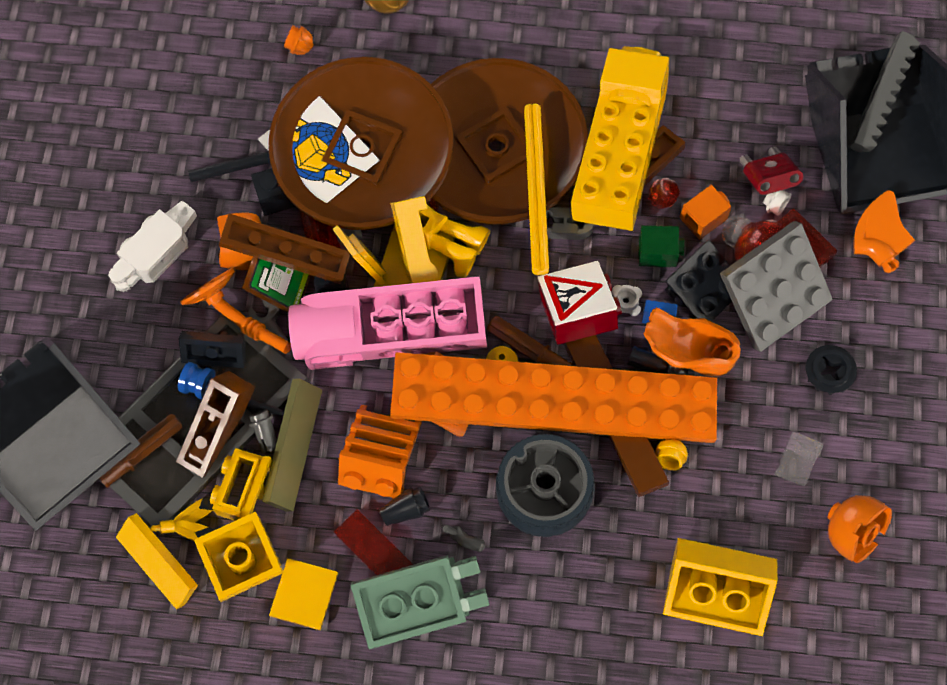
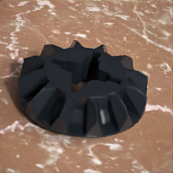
M824 345L816 348L809 355L804 369L806 370L808 382H811L817 391L827 392L829 395L846 391L854 383L857 376V366L852 355L845 349L835 345ZM825 363L830 367L840 366L834 378L831 374L821 375L826 368Z

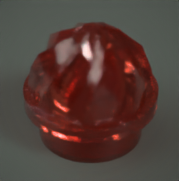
M664 177L655 180L651 184L648 199L651 200L652 205L659 209L672 207L677 202L680 190L672 179Z

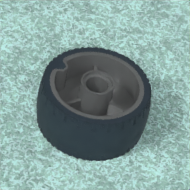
M538 434L522 439L507 452L498 468L496 493L501 510L516 528L533 536L552 537L568 532L585 517L594 496V474L588 458L576 444L558 435ZM546 477L554 482V486L550 489H541L536 482L538 479Z

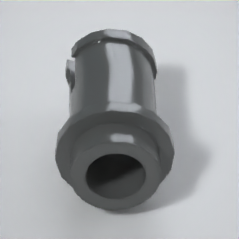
M267 409L251 414L248 424L249 427L254 428L261 453L275 450L278 438L271 422L273 415L269 414Z

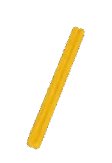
M527 104L524 107L532 273L534 275H546L549 272L541 107L539 104Z

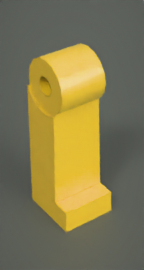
M425 196L390 203L409 281L411 283L436 281L438 272L436 267L429 261L419 216V210L428 209Z

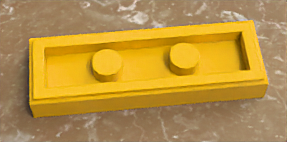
M137 513L129 516L116 538L176 610L185 606L197 588V583Z

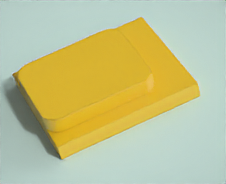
M338 225L334 227V232L352 257L383 286L386 283L383 276L387 272L373 253L353 233L348 236Z
M287 558L269 616L321 631L338 572Z

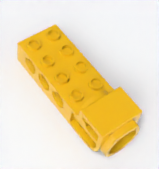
M624 46L622 50L609 48L600 80V95L571 200L573 221L633 231L668 87L669 57L661 56L660 52L642 47Z

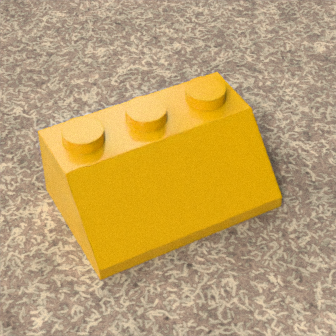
M678 538L670 570L663 615L763 636L778 581L777 559Z

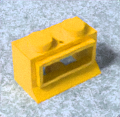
M237 448L234 449L232 456L227 455L225 457L221 470L225 476L221 486L216 485L210 497V504H213L212 509L216 515L236 521L253 512L257 499L262 500L264 496L265 486L263 482L267 471H270L271 457L260 456ZM244 463L251 465L252 469L239 504L236 507L227 504L240 466Z

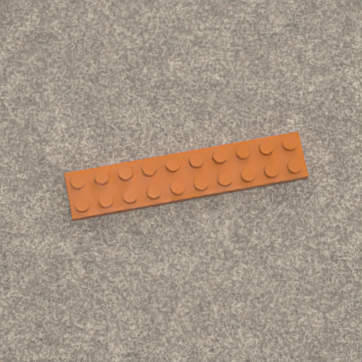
M395 352L390 418L714 443L717 440V378Z

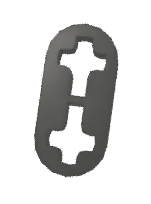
M552 207L546 211V218H553L554 223L553 228H547L548 239L582 240L590 237L593 233L594 224L584 223L583 229H577V221L572 220V208Z

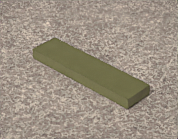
M300 378L292 379L262 502L286 512L294 511L322 394V389Z

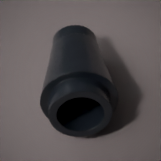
M419 486L415 489L412 487L408 488L385 504V506L379 508L384 523L386 526L424 517V513L430 511V506L423 490Z

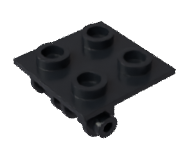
M707 240L666 280L668 287L665 291L672 298L678 296L696 318H705L712 322L732 302L720 275L730 265L710 240Z

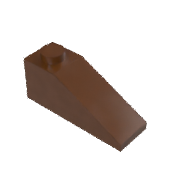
M230 371L211 378L176 462L200 477H205L243 416L256 386Z

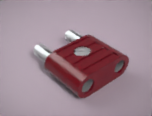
M771 147L768 150V157L753 161L748 155H745V157L741 156L740 163L744 167V175L761 195L795 187L803 180V173L786 153H781L776 147Z

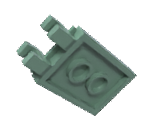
M446 555L351 582V589L368 648L373 649L466 622L465 616L470 615L469 611L488 606L489 600L485 588L464 594L460 581L462 578L480 573L476 556L455 562L454 557L449 558Z

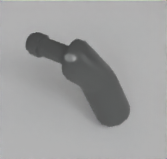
M443 526V531L449 533L450 537L463 547L477 552L484 550L485 541L483 539L469 536L460 526Z

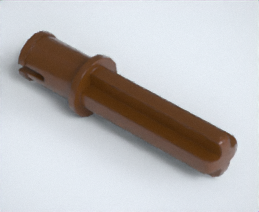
M499 316L493 317L488 324V332L535 363L564 366L574 365L553 352L550 345L544 346Z
M169 414L137 439L140 445L99 478L106 488H109L111 484L128 471H135L134 467L183 428L182 423L174 414Z

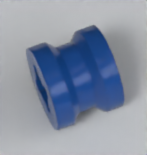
M188 362L180 374L178 391L184 394L191 392L197 398L203 399L211 378L215 377V371L210 368L200 369L197 364Z

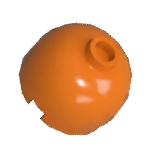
M855 495L847 498L842 503L837 502L828 513V519L830 520L828 524V538L835 550L843 557L852 562L860 563L877 547L878 543L873 541L878 532L885 535L892 519V510L883 502L871 496Z

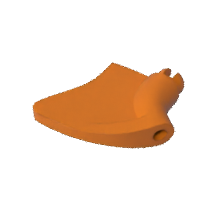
M888 190L866 208L859 219L853 240L854 254L869 256L878 267L883 268L885 273H892L899 267V261L895 257L915 241L900 220L896 197L893 191Z

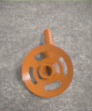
M233 268L208 281L180 301L182 305L206 301L208 305L212 304L215 309L237 325L244 335L255 341L261 340L284 354L289 353L291 350V342L266 329V325L252 317H245L222 298L225 296L222 289L235 272Z

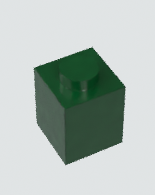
M641 225L639 234V266L676 267L678 257L684 256V238H679V226Z

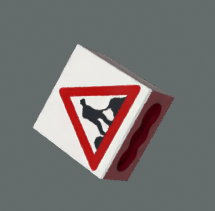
M598 261L538 276L540 300L557 345L618 329V316L622 315L620 302L617 296H612V285L609 275L607 273L603 274Z

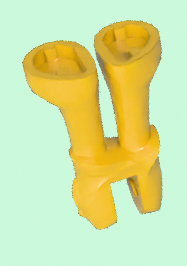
M427 205L428 209L419 210L421 224H424L422 229L427 250L431 248L449 257L454 262L455 275L459 278H467L476 256L481 253L491 230L483 226L469 227L449 220L446 215L434 211ZM440 231L444 232L462 241L463 243H465L466 246L455 243L437 234Z

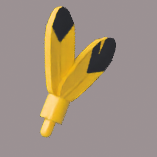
M210 497L196 501L177 515L174 520L159 521V525H152L150 529L152 532L160 531L161 534L174 533L175 531L178 535L192 541L214 531L210 527L197 523L213 511Z

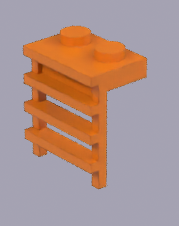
M361 404L360 408L357 409L355 421L351 424L349 436L345 439V446L339 454L338 485L391 498H396L403 493L406 467L422 421L415 420V422L404 419H393L387 415L367 411V406ZM358 438H363V439H367V440H371V441H375V442H380V443H384V444H388V445H392V446H387V445H383V444H379V443H375V442H370V441H366V440H362V439H358Z

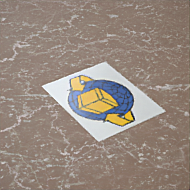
M319 96L308 106L296 126L292 152L296 170L304 185L317 198L328 203L360 176L321 161L342 119ZM346 125L330 158L366 172L379 159L373 152L366 157H357L351 152L350 142L357 135ZM270 130L258 138L268 151ZM359 138L353 143V149L358 154H365L370 150Z

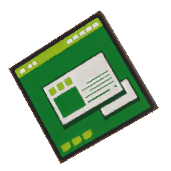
M253 257L242 289L289 313L290 305L301 304V298L304 297L311 275Z

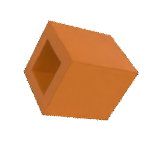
M710 185L683 205L680 219L700 240L728 219L732 206L728 197L723 192L717 191Z

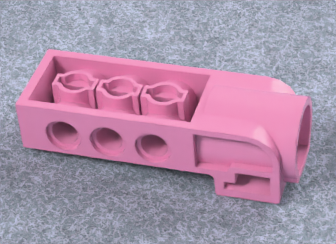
M480 276L316 293L301 298V304L290 305L289 334L295 360L305 359V364L310 370L353 366L354 361L395 357V352L428 354L434 351L441 353L487 348Z

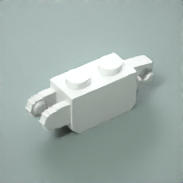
M181 201L166 213L159 209L154 215L144 220L141 229L133 237L127 238L121 244L120 250L117 252L120 260L108 274L117 291H123L124 293V291L130 290V287H133L140 279L145 283L155 282L188 248V239L185 232L197 217L196 212L190 206Z

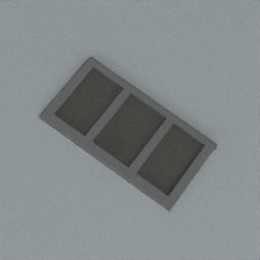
M223 314L205 331V333L220 335L222 331H227V335L238 336V333H241L240 328ZM244 335L246 353L244 368L197 364L200 369H213L215 377L230 371L256 386L250 399L282 409L287 403L292 379L300 378L308 382V378L273 347L261 340L255 341L247 335ZM181 356L118 417L136 439H139L169 414H174L183 426L178 433L134 467L135 471H128L110 485V488L151 526L159 525V521L174 520L221 472L225 457L227 455L232 456L235 448L242 450L256 436L254 428L249 427V416L260 410L246 407L243 416L205 477H200L176 462L202 401L194 393L184 394L178 391V380L186 363H181Z

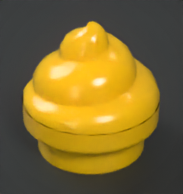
M666 439L661 441L656 447L655 454L662 468L666 470H678L687 461L688 452L686 446L679 440Z

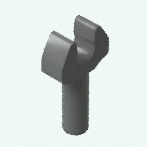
M262 300L268 311V314L262 318L258 317L252 308H249L248 317H252L265 324L266 329L289 341L276 322L281 314L278 307Z

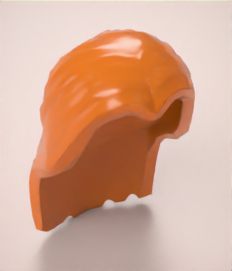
M654 308L650 313L649 322L646 323L643 334L648 340L653 353L672 367L691 369L701 375L715 377L728 373L738 361L741 351L740 341L733 332L705 318L679 319L659 308Z

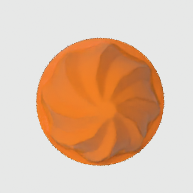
M292 25L284 47L290 49L291 54L304 55L313 47L312 34L303 26L298 28Z

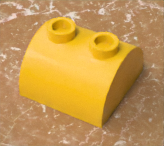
M256 511L194 540L220 602L283 574L279 559Z

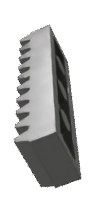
M901 31L894 38L850 142L849 149L862 153L870 152L877 146L875 140L882 134L879 129L887 122L884 118L892 111L889 107L896 101L894 95L900 91L901 87L899 84L905 80L906 76L904 73L911 66L908 62L914 58L915 53L913 51L920 44L914 38V35Z

